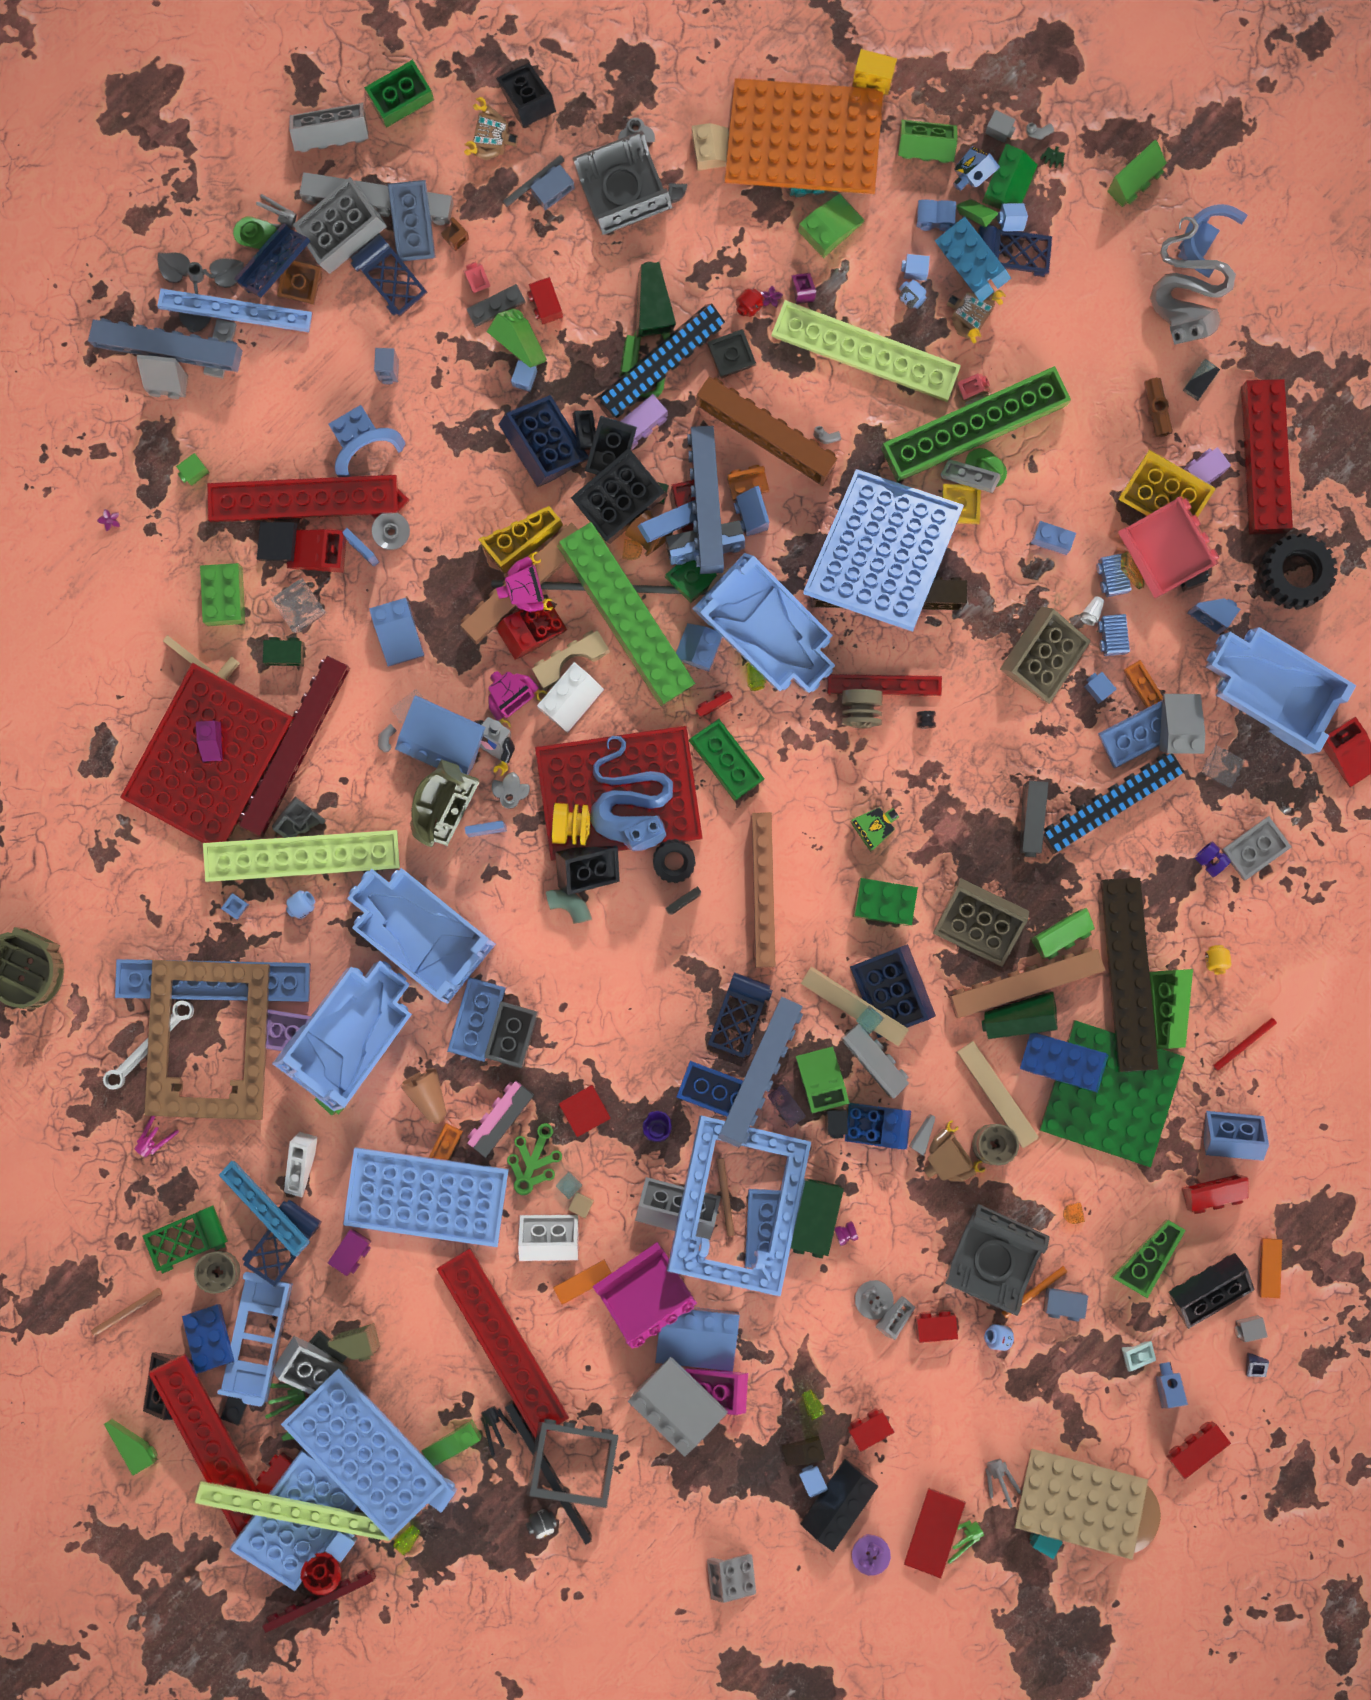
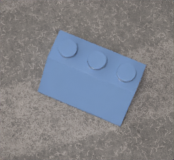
M1206 1111L1203 1139L1205 1154L1264 1161L1269 1147L1264 1116Z

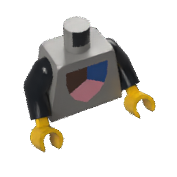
M487 717L485 721H473L486 727L480 748L501 760L494 767L493 771L495 773L500 768L502 770L500 776L508 771L507 763L510 762L515 750V745L511 739V731L501 725L499 721L493 720L490 717Z

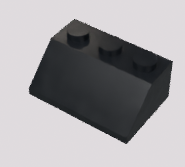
M152 1352L149 1371L179 1356ZM148 1374L143 1412L162 1420H173Z

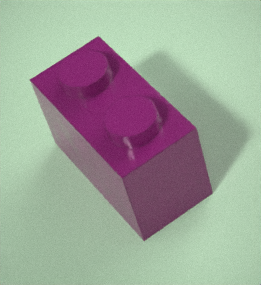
M354 1229L349 1230L328 1261V1264L345 1276H348L350 1273L354 1274L360 1266L358 1261L361 1256L365 1258L371 1247H369L371 1241Z

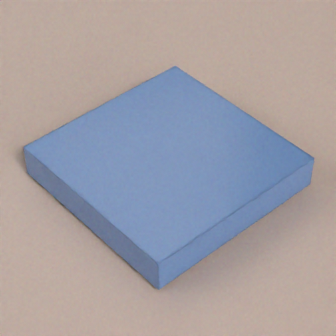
M348 528L342 532L346 540L373 567L379 563L375 554Z
M503 821L465 827V833L468 837L507 831L506 824Z

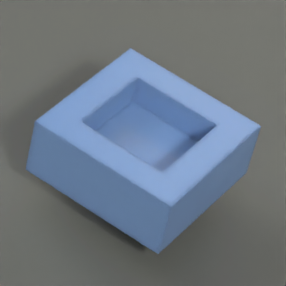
M232 893L221 909L238 920L249 904Z

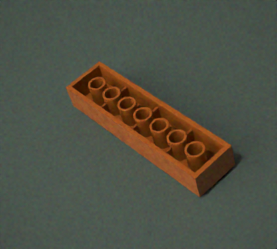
M710 376L707 378L696 396L697 407L821 486L824 485L837 462L834 452L819 447L820 444L813 439L808 440L800 430L795 428L793 430L787 426L788 424L784 420L772 417V414L767 409L758 408L751 399H744L739 396L740 394L737 390L733 388L728 389L718 378L714 377L713 379Z

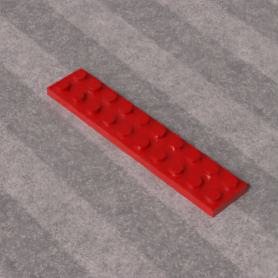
M397 475L207 483L209 522L398 513Z
M467 1249L437 1267L438 1273L535 1439L539 1422L544 1423L545 1419L555 1420L556 1425H559L569 1419L568 1413L472 1249Z
M186 1353L149 1371L148 1374L206 1482L260 1493L255 1488L256 1484ZM221 1508L237 1538L253 1514Z

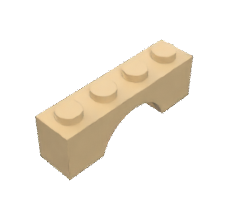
M598 630L587 632L580 641L574 640L563 651L557 650L550 655L551 658L544 661L542 659L534 664L532 671L544 691L553 687L560 679L561 668L567 660L580 656L595 662L610 653Z

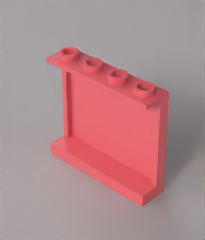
M1182 496L1177 497L1174 501L1129 527L1118 531L1154 598L1160 597L1219 564L1217 561L1219 559L1218 553L1214 548L1211 550L1208 544L1210 542L1208 535L1205 531L1201 532L1199 528L1201 523L1198 517L1191 514L1189 510L1191 505L1187 498L1183 499Z

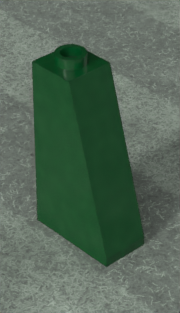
M646 262L641 265L638 272L637 338L671 333L676 325L659 262Z
M1048 992L985 1012V1020L981 1021L983 1032H987L988 1039L1058 1030L1054 992Z

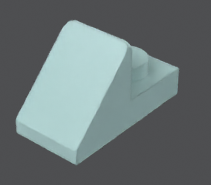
M1146 1341L1134 1347L1121 1348L1128 1372L1156 1361L1152 1341Z

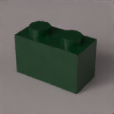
M269 637V640H263V663L266 666H304L305 644L300 641V638L289 637L288 640H281L279 637Z

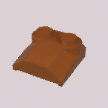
M293 261L280 276L277 296L314 305L318 285L322 279V267Z

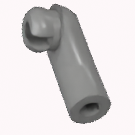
M1029 123L1026 126L1027 135L1036 139H1042L1054 132V127L1051 123L1042 128H1038L1034 123Z
M817 426L814 429L813 435L815 439L823 444H830L841 440L839 431L829 434L824 431L822 426Z
M391 724L378 735V748L385 753L391 750L389 737L397 731Z

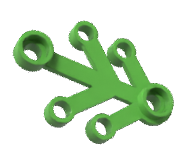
M548 1123L541 1124L538 1127L537 1133L539 1138L531 1156L526 1146L525 1137L518 1136L514 1141L527 1167L524 1175L518 1164L519 1157L516 1154H511L507 1158V1162L511 1165L516 1176L514 1189L520 1195L529 1194L533 1190V1185L545 1180H552L555 1177V1172L551 1168L546 1169L543 1174L532 1177L534 1170L552 1162H559L562 1159V1153L558 1150L553 1151L551 1155L539 1159L546 1139L550 1138L553 1134V1127ZM544 1127H547L549 1129V1133L547 1135L542 1133V1129ZM519 1138L524 1140V1144L521 1146L517 1144ZM554 1153H559L560 1158L558 1160L553 1159ZM512 1156L517 1159V1162L514 1164L510 1162V1157ZM547 1171L553 1173L551 1178L546 1177L545 1173ZM521 1182L527 1183L526 1189L520 1187Z

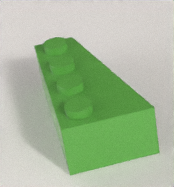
M1193 969L1149 972L1157 1049L1186 1047Z
M1166 1219L1111 1277L1148 1299L1186 1230Z

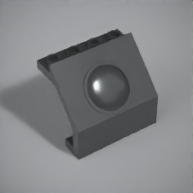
M643 131L572 158L576 168L575 171L602 235L673 208L668 190L663 188L652 161Z
M978 1204L964 1229L945 1275L947 1277L945 1284L1018 1316L1025 1289L1042 1253L1045 1254L1048 1249L1050 1236Z

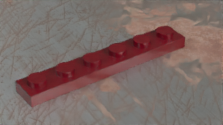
M365 1569L357 1573L356 1578L352 1580L346 1578L340 1581L339 1586L327 1595L308 1596L302 1600L303 1603L297 1606L292 1604L284 1609L285 1612L280 1614L275 1612L267 1616L262 1627L265 1633L373 1582L376 1574L373 1569L370 1571Z

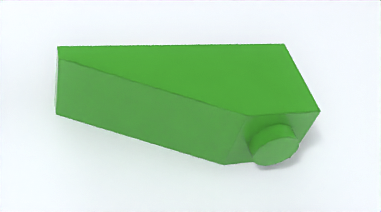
M114 1419L104 1424L132 1476L158 1460L155 1448L150 1446L147 1441Z
M470 1420L424 1448L422 1453L433 1466H436L479 1442L482 1435L474 1421Z

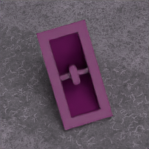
M811 274L791 275L796 304L814 302L816 288Z

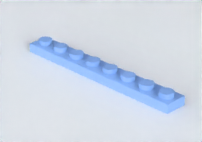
M162 288L160 289L157 305L158 309L303 332L310 331L312 312Z

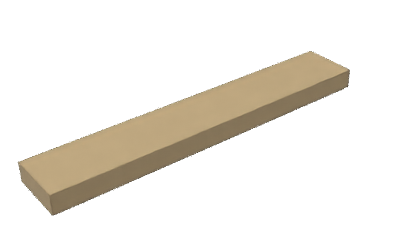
M810 967L801 982L802 985L897 1046L900 1045L909 1031L908 1028L813 967Z
M974 1041L957 1051L1006 1125L1015 1132L1021 1147L1025 1148L1037 1140L1039 1136Z

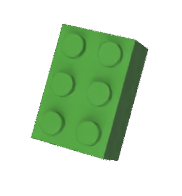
M239 563L201 565L203 623L207 626L245 624L243 568Z

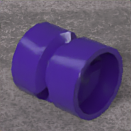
M1213 841L1201 849L1194 859L1201 866L1205 865V870L1212 877H1215L1231 863V860L1225 853L1219 852L1220 848ZM1216 857L1218 860L1211 864L1210 861Z

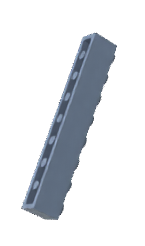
M100 318V320L93 319L88 342L97 348L136 355L175 358L181 363L238 372L243 352L236 342L227 340L225 343L212 337L203 339L195 334L186 336L178 331L169 333L160 328H154V330L147 329L143 325L129 326L128 323L121 321L118 324L112 323V321Z
M714 426L691 427V433L687 434V445L691 446V451H688V460L693 466L689 471L690 480H694V486H691V497H695V503H692V514H696V520H693V529L698 535V538L694 539L695 550L699 549V555L696 556V567H700V574L723 573L724 557Z
M781 997L718 1139L738 1148L742 1143L746 1144L750 1133L747 1132L750 1125L754 1126L758 1118L755 1115L757 1108L761 1109L766 1098H763L764 1092H769L773 1081L770 1079L772 1074H777L781 1066L778 1061L780 1056L784 1058L788 1047L785 1045L788 1040H792L796 1032L793 1027L795 1023H800L803 1013L800 1011L803 1006L784 997Z

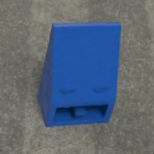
M849 1103L847 1118L848 1134H845V1141L894 1149H907L911 1110Z

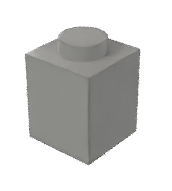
M995 110L987 125L985 134L1005 143L1008 137L1011 138L1016 129L1013 125L1016 119Z
M1256 1315L1236 1320L1237 1326L1234 1329L1237 1338H1240L1241 1341L1246 1343L1268 1337L1263 1317Z

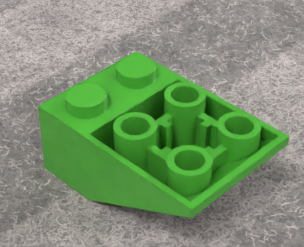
M833 1046L796 1056L811 1113L849 1104Z

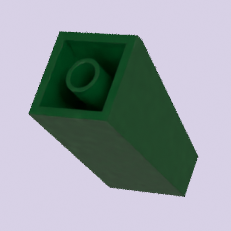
M804 1178L790 1247L794 1253L804 1255V1252H810L813 1257L822 1259L824 1256H829L844 1190L841 1185Z

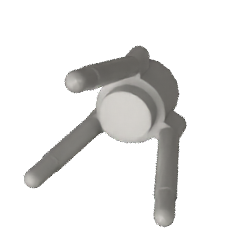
M263 194L260 195L262 199L281 210L279 211L266 204L256 202V205L279 215L278 222H281V224H273L276 228H279L283 223L289 228L294 227L293 224L297 218V214L294 211L286 209Z
M1002 1459L990 1461L987 1463L988 1468H985L989 1497L993 1498V1476L994 1479H999L1008 1506L1012 1508V1503L1003 1480L1004 1472L1018 1494H1021V1490L1009 1472L1006 1463L1002 1462Z

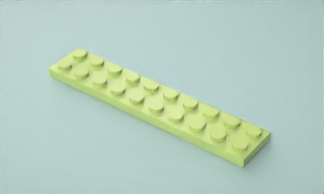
M786 300L783 303L771 335L773 338L946 402L949 399L961 367L959 364Z
M397 830L203 843L205 882L400 868Z

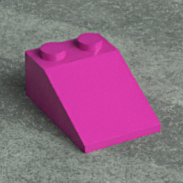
M685 1369L728 1411L727 1414L740 1415L746 1413L748 1373Z

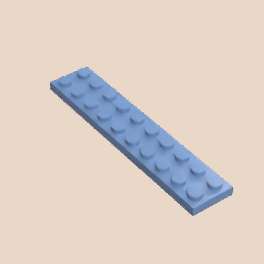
M116 959L115 998L150 999L152 960ZM195 961L270 964L268 1001H310L311 963ZM173 980L172 999L248 1001V983Z

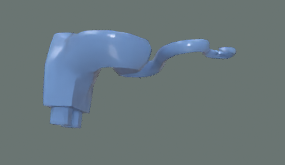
M611 736L608 738L607 748L609 749V742L613 739L621 742V748L613 754L598 759L593 764V775L596 780L610 785L653 780L660 782L663 789L657 796L618 790L602 793L591 807L590 822L596 832L606 838L622 842L632 851H643L657 845L667 836L665 826L660 817L657 815L621 817L613 815L611 812L612 806L627 804L649 809L663 807L673 797V781L664 773L653 771L615 778L602 777L599 773L600 766L622 756L626 749V742L621 736Z

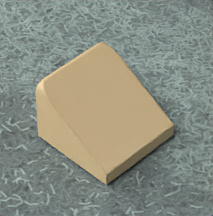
M576 1192L568 1210L585 1219L594 1200Z

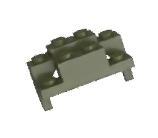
M441 759L437 769L421 781L414 794L411 809L412 820L410 822L413 836L419 842L429 847H432L434 842L448 846L479 784V779L461 773L459 765Z

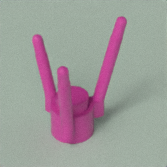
M151 1116L134 1149L143 1157H147L149 1154L154 1155L161 1146L177 1135L179 1130H175L154 1146L155 1142L152 1138L158 1131V1127H155L150 1135L145 1137L156 1117Z

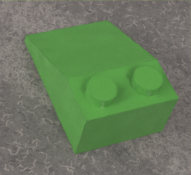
M838 194L808 215L799 224L798 232L825 258L863 224L865 220Z
M517 309L498 313L488 328L487 333L528 367L531 368L544 363L547 358L528 320L523 317V313Z

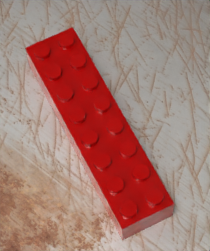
M1285 379L1247 380L1241 386L1249 535L1288 533L1293 529Z

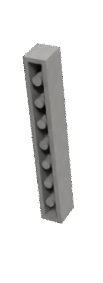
M303 172L300 188L302 201L310 205L320 203L347 179ZM354 180L379 215L386 217L392 215L387 185ZM428 192L431 221L437 225L450 224L453 209L452 196Z

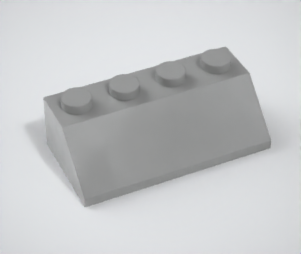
M363 103L290 115L289 131L294 151L307 152L312 148L325 149L329 145L336 144L337 146L347 144V142L355 141L360 143L369 139Z
M858 1023L840 1039L885 1093L894 1099L909 1084L907 1081L909 1077L902 1069L898 1070L894 1066L896 1061L890 1054L887 1056L884 1054L882 1044L877 1039L873 1040L869 1036L871 1031L866 1025L863 1024L861 1026Z
M646 1177L635 1221L675 1231L684 1187ZM705 1192L696 1232L697 1237L711 1239L721 1196Z

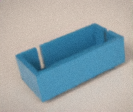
M965 216L935 240L938 247L980 302L995 292L988 283L990 279L997 289L1011 279L1007 270Z

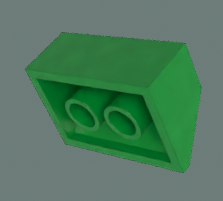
M1007 143L998 162L1000 167L994 172L982 203L1001 210L1002 204L1023 202L1038 166L1024 150Z

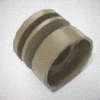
M870 689L844 690L842 692V704L851 707V709L842 711V715L849 716L842 719V725L853 728L881 726L882 720L873 717L882 716V712L874 710V707L882 705L883 692Z
M989 1124L982 1126L976 1131L972 1140V1148L976 1157L983 1163L1004 1165L1012 1161L1017 1155L1019 1142L1015 1132L1008 1126ZM990 1141H995L994 1143L997 1145V1147L992 1148Z
M216 1251L207 1253L196 1263L194 1270L195 1281L199 1288L208 1293L216 1294L227 1291L234 1287L239 1280L240 1264L236 1257L229 1252ZM220 1266V1270H223V1274H220L218 1277V1274L215 1273V1269H218Z

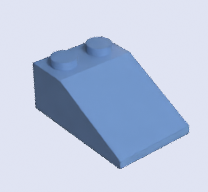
M406 598L369 608L388 667L424 656L410 605Z

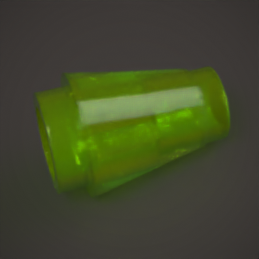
M747 663V686L750 687L751 691L764 689L765 678L750 663Z
M812 1389L801 1394L808 1417L810 1416L811 1420L826 1414L824 1405L813 1393Z
M412 1524L411 1527L394 1540L393 1547L405 1556L407 1552L411 1551L421 1531Z

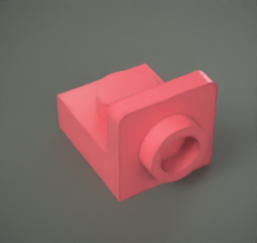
M473 262L466 265L467 269L463 270L473 293L491 286L482 264Z
M977 373L958 382L965 401L982 393H989V381L982 374Z

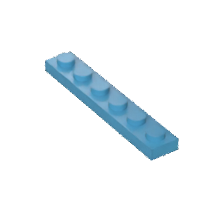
M231 1161L219 1174L223 1181L294 1257L298 1256L310 1243L305 1235L235 1161Z

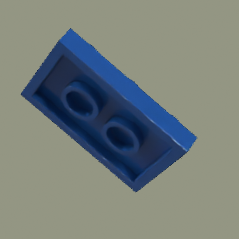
M221 1304L182 1316L196 1374L235 1362Z

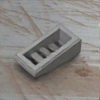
M931 1114L927 1116L909 1145L910 1148L923 1156L935 1122V1116Z
M901 1296L878 1322L876 1328L886 1337L896 1340L914 1311L915 1306L905 1297Z

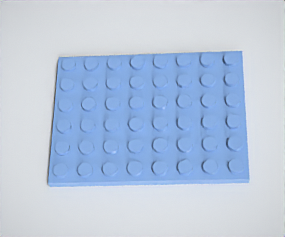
M856 469L803 594L913 632L962 512L963 505Z

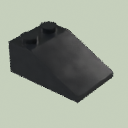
M530 63L496 78L522 127L556 112L551 92Z
M600 416L585 471L598 475L628 448L631 450L637 427Z
M617 846L575 847L556 852L558 887L567 895L620 882Z

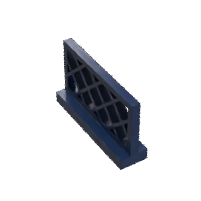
M283 223L234 280L246 292H251L261 298L311 241L306 236L291 230Z

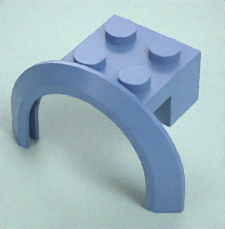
M1224 204L1209 206L1201 210L1193 217L1198 223L1197 232L1192 238L1181 242L1178 247L1181 251L1177 257L1182 260H1205L1203 258L1220 231L1207 223L1210 217L1225 216L1242 225L1248 215L1233 206ZM1191 221L1186 228L1185 234L1193 229ZM1195 269L1207 278L1214 271V269Z
M361 405L329 423L330 428L343 448L338 454L334 465L338 477H351L348 472L350 459L361 447L371 442L388 441L395 446L398 453L403 450L406 444L398 431L391 428L376 429Z

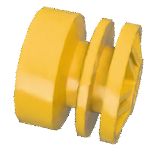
M555 803L552 843L566 844L567 837L572 836V843L576 845L577 836H580V845H586V840L590 833L588 805H583L582 813H579V805L575 804L573 813H569L568 804Z

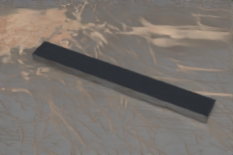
M510 1401L505 1405V1409L533 1455L536 1439L514 1401ZM543 1452L540 1469L553 1491L566 1492ZM560 1501L585 1545L592 1541V1534L574 1503Z

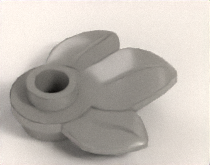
M632 118L627 122L626 128L619 133L618 140L643 131L646 142L650 143L655 141V134L650 127L644 125L641 119ZM633 126H638L639 129H638V130H633L632 127H633Z
M514 772L507 774L503 782L493 780L492 782L494 796L499 798L502 806L508 809L516 807L519 800L526 798L530 791L529 784H520V779ZM509 796L513 797L511 801H507L506 798Z

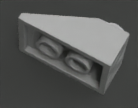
M137 355L143 388L150 396L161 397V395H165L171 399L186 398L188 375L175 358Z
M1163 694L1159 751L1165 753L1204 754L1206 734L1201 694Z
M293 1336L275 1364L273 1371L278 1380L312 1395L339 1367L344 1372L347 1371L348 1367L311 1343Z

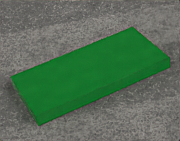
M717 719L688 740L734 801L765 779L720 719Z

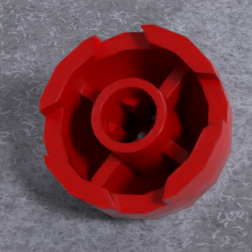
M325 1552L317 1553L315 1557L304 1563L300 1578L304 1586L311 1593L319 1596L327 1595L338 1587L342 1578V1570L339 1562L331 1554Z

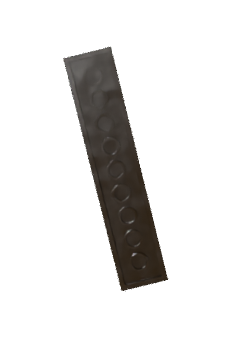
M1140 877L1101 880L1118 1072L1158 1070Z

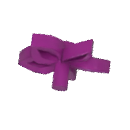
M773 286L769 288V293L766 291L761 292L762 296L766 298L763 306L771 303L773 307L777 308V300L781 299L783 294L775 292Z
M104 509V516L97 519V522L105 524L106 531L110 530L111 524L115 527H120L119 522L115 520L118 518L119 512L110 515V512Z

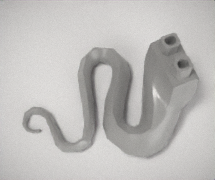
M1187 216L1180 220L1179 229H1181V223L1184 220L1191 221L1193 229L1189 233L1170 237L1162 243L1160 254L1163 262L1179 268L1216 269L1221 271L1226 278L1220 285H1211L1192 276L1170 273L1165 274L1153 285L1150 296L1154 311L1171 325L1170 331L1174 345L1211 336L1217 331L1221 319L1218 309L1175 299L1171 295L1172 290L1178 287L1207 297L1221 298L1233 290L1236 277L1235 272L1227 263L1218 260H1178L1169 257L1167 249L1170 244L1192 238L1198 230V223L1195 218Z

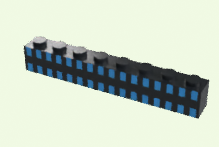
M713 304L704 305L595 399L608 418L620 417L625 412L624 408L628 405H634L639 400L638 396L642 393L646 394L653 388L651 386L653 383L663 380L667 376L665 374L667 371L677 368L680 365L679 361L681 359L691 356L694 353L693 349L695 347L702 346L708 341L707 337L709 335H714L722 329L721 325L725 321Z
M1164 753L1156 758L1157 762L1150 765L1148 763L1140 768L1141 772L1134 775L1132 773L1124 778L1125 782L1120 786L1118 783L1108 788L1109 792L1104 796L1101 793L1091 799L1093 802L1088 806L1084 803L1075 809L1077 813L1072 816L1068 813L1059 819L1061 823L1056 826L1052 823L1044 828L1043 840L1051 853L1059 852L1183 774L1185 771L1174 754L1166 755Z

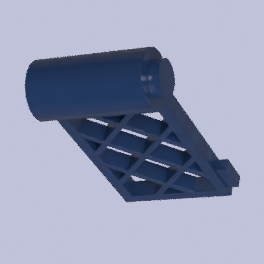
M991 225L978 228V234L998 260L1002 252L1010 259L1007 263L1001 262L1005 269L1033 272V276L1045 277V274L1049 273L1052 236L1002 231V229H997ZM1001 235L1008 236L1012 242L1005 247L1000 241ZM1020 238H1026L1030 245L1023 249L1017 241ZM1039 240L1047 241L1046 249L1043 251L1035 244ZM1013 244L1020 251L1014 257L1007 250ZM1031 246L1038 253L1033 259L1025 252ZM1022 254L1028 263L1026 265H1019L1015 259ZM1041 257L1045 262V268L1037 267L1034 261Z
M380 233L351 257L353 260L351 265L357 272L361 270L389 304L386 307L393 316L397 314L400 317L428 293ZM391 254L396 259L395 267L385 266V259ZM374 268L381 269V279H373L369 273ZM384 269L395 270L394 280H384ZM398 270L408 273L407 282L397 281ZM383 283H393V294L383 292ZM396 284L407 285L406 295L396 294ZM410 285L418 286L421 292L416 296H409ZM395 297L406 298L405 306L400 310L395 306Z
M734 972L708 1045L743 1058L745 1054L749 1055L753 1046L750 1040L765 1000H770L773 990H770V985ZM729 997L738 998L741 1005L730 1010L727 1003ZM751 1003L758 1005L757 1012L748 1016L744 1006ZM742 1008L747 1018L736 1022L732 1012ZM730 1013L734 1024L724 1028L721 1018ZM748 1020L751 1026L750 1031L742 1034L738 1024ZM719 1024H720V1026H721L722 1029L719 1030V1031H717V1029H718V1027H719ZM736 1026L740 1036L729 1040L725 1030ZM723 1031L727 1042L721 1045L713 1042L715 1035ZM746 1035H748V1037H747V1039H746V1042H745V1040H744L743 1037L746 1036ZM741 1038L744 1043L742 1052L734 1050L731 1042Z
M288 1200V1202L283 1201L279 1206V1209L308 1240L322 1222L291 1200ZM268 1229L254 1250H248L242 1260L245 1261L243 1263L245 1267L276 1287L297 1256L294 1257L290 1252V1260L280 1263L278 1252L288 1251V1249H277V1237L274 1234L272 1237H268L271 1234V1231ZM274 1239L275 1250L264 1252L263 1243L266 1240ZM276 1253L277 1264L266 1266L264 1255ZM262 1256L264 1267L254 1268L249 1263L253 1257ZM278 1267L279 1275L275 1281L267 1277L266 1269Z

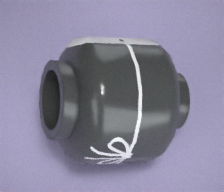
M547 1509L530 1514L529 1522L526 1523L528 1533L530 1535L533 1534L537 1539L552 1534L554 1527L557 1526L553 1513L548 1512Z

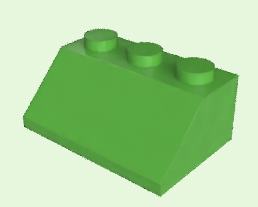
M901 119L898 156L905 159H912V157L920 158L923 161L938 160L941 163L954 162L958 141L957 125Z
M1156 140L1114 177L1107 192L1122 207L1127 203L1129 205L1133 203L1140 191H1146L1151 185L1150 182L1154 178L1156 180L1159 179L1165 172L1163 169L1167 162Z
M1084 908L1031 938V941L1041 958L1048 957L1050 960L1059 955L1058 950L1063 947L1067 950L1074 946V941L1078 938L1084 940L1092 935L1090 931L1095 928L1087 908Z

